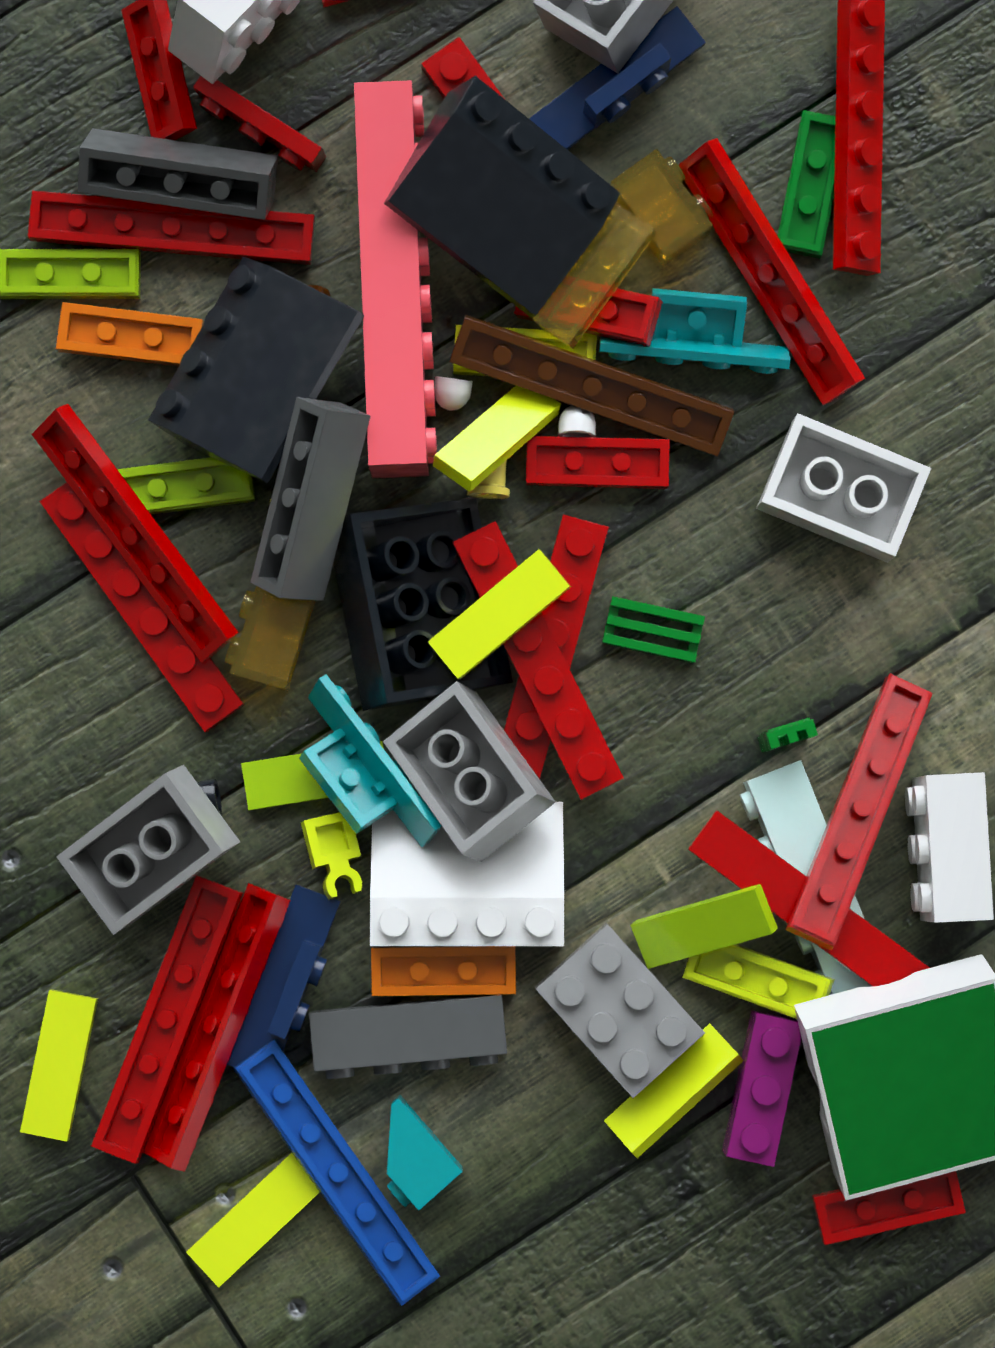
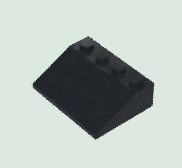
M474 76L447 93L384 204L525 314L533 318L539 313L600 232L620 192L477 76Z
M243 257L230 274L228 283L215 306L206 315L204 325L190 349L183 355L180 366L166 390L159 396L156 407L148 421L186 446L268 483L281 461L296 397L317 399L364 315L268 265Z
M476 497L352 513L345 516L334 558V568L363 711L434 699L456 681L472 690L513 682L507 651L503 644L463 678L457 679L428 643L431 638L480 598L453 544L454 541L482 528Z

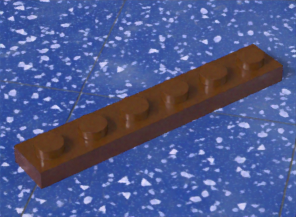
M466 314L449 361L715 456L719 455L734 415L732 408Z

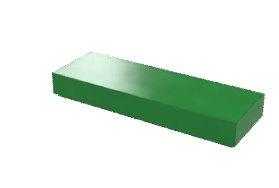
M806 110L802 111L777 233L788 253L818 259L822 256L834 197L836 116Z

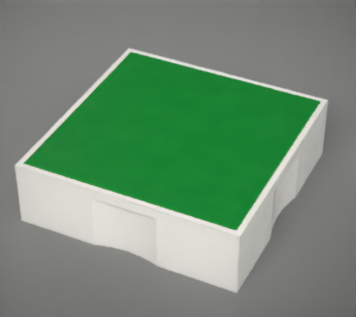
M982 954L917 971L890 984L858 987L794 1005L808 1067L819 1089L820 1119L833 1174L846 1201L995 1160V973Z

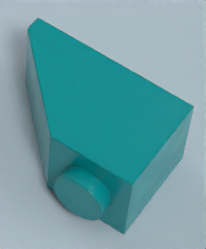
M399 1095L391 1104L387 1175L392 1181L387 1184V1187L404 1207L412 1203L419 1211L463 1172V1166L407 1101Z

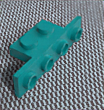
M652 288V296L659 297L663 303L650 346L600 336L599 352H608L609 357L617 360H634L637 355L655 357L657 362L667 365H679L683 363V360L702 361V365L712 369H728L731 364L748 365L750 370L765 374L776 373L778 368L789 369L790 367L789 350L786 346L742 343L747 309V297Z
M327 674L320 677L309 694L308 699L333 730V733L304 750L299 759L356 834L393 810L419 845L424 847L433 839L442 825L423 798L418 795L409 783V778L397 761L392 760L382 748L374 728L368 723H363L353 710L350 698L344 689L334 685Z

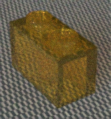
M655 149L614 178L610 185L620 192L616 201L618 206L662 266L665 267L710 234L713 224L709 219L713 217V214L699 194H695L692 197L682 184L685 176L676 161L671 156L664 159L658 149Z
M257 586L254 592L247 590L239 613L240 618L246 619L241 637L235 636L230 641L225 663L232 665L230 674L241 679L288 692L315 601L279 598Z

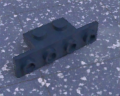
M676 6L658 20L619 73L600 64L529 119L568 150L606 120L612 123L620 118L631 107L630 102L640 94L645 92L648 95L658 89L668 79L669 76L667 74L701 49L706 42L678 6Z
M297 884L295 885L284 921L276 936L266 967L255 990L249 1011L243 1021L227 1065L236 1067L271 1040H275L281 1050L284 1051L291 1030L300 1032L310 1007L309 1004L303 1002L309 984L317 987L323 974L327 959L320 957L341 901L336 899L329 900L321 893Z

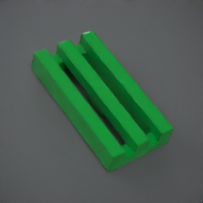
M612 596L602 644L694 664L696 662L705 616ZM619 609L693 626L691 632L617 616ZM615 627L688 642L689 645L687 651L616 636L614 635Z
M809 717L760 733L757 738L761 751L764 753L778 747L817 736L818 733L814 720H810Z

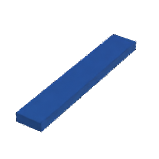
M271 1040L233 1069L396 1302L401 1306L439 1278L440 1275L276 1041Z

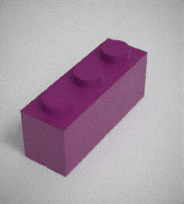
M751 1010L741 1057L744 1061L739 1066L722 1152L726 1157L771 1167L775 1166L801 1041V1033L796 1019Z

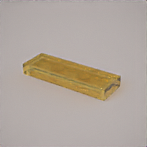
M616 204L600 232L532 320L536 325L574 349L656 236L657 232L655 229Z

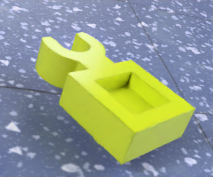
M338 812L301 822L312 869L326 866L327 875L323 881L325 896L329 900L337 897L335 881L340 877L349 881L352 894L360 892L362 889L361 877L356 870L350 867L349 860L358 859L361 857L356 833L342 814Z

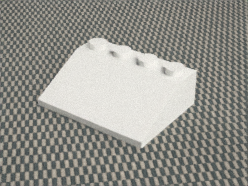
M555 802L482 862L462 855L443 827L439 829L427 845L421 847L393 810L372 824L370 946H564L563 802Z

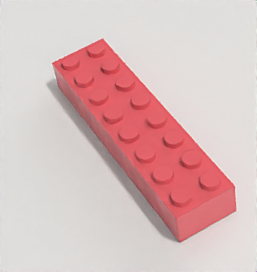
M412 80L354 83L362 312L364 315L366 414L371 416L367 428L368 466L372 478L429 476V464H433L434 455L437 453V436L435 428H427V417L436 416L434 380H425V370L434 369L432 332H423V323H432L430 285H421V276H430L428 237H420L419 230L384 204L418 145L416 137H423L425 133L422 95L413 96Z

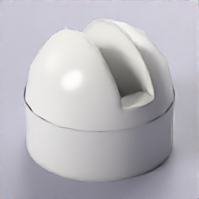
M435 376L434 388L437 403L449 411L462 408L470 399L473 381Z
M573 405L567 407L561 413L558 421V437H596V422L593 413Z

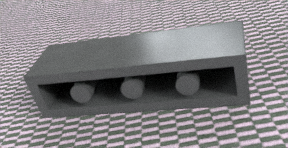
M92 128L80 146L78 192L265 220L275 200L278 155Z
M296 397L250 583L279 598L324 601L366 438L370 415L340 402Z
M502 994L315 1010L309 1013L314 1072L325 1071L326 1079L355 1076L354 1068L373 1066L375 1075L403 1072L402 1063L421 1062L422 1070L444 1069L451 1067L450 1059L469 1057L470 1066L498 1063L499 1054H507Z

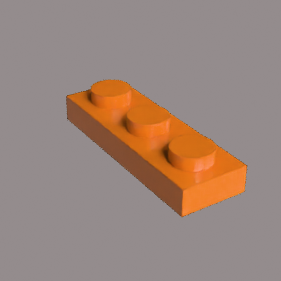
M62 302L56 349L58 352L180 366L183 355L190 349L204 325V320Z
M515 946L371 948L372 996L516 994Z

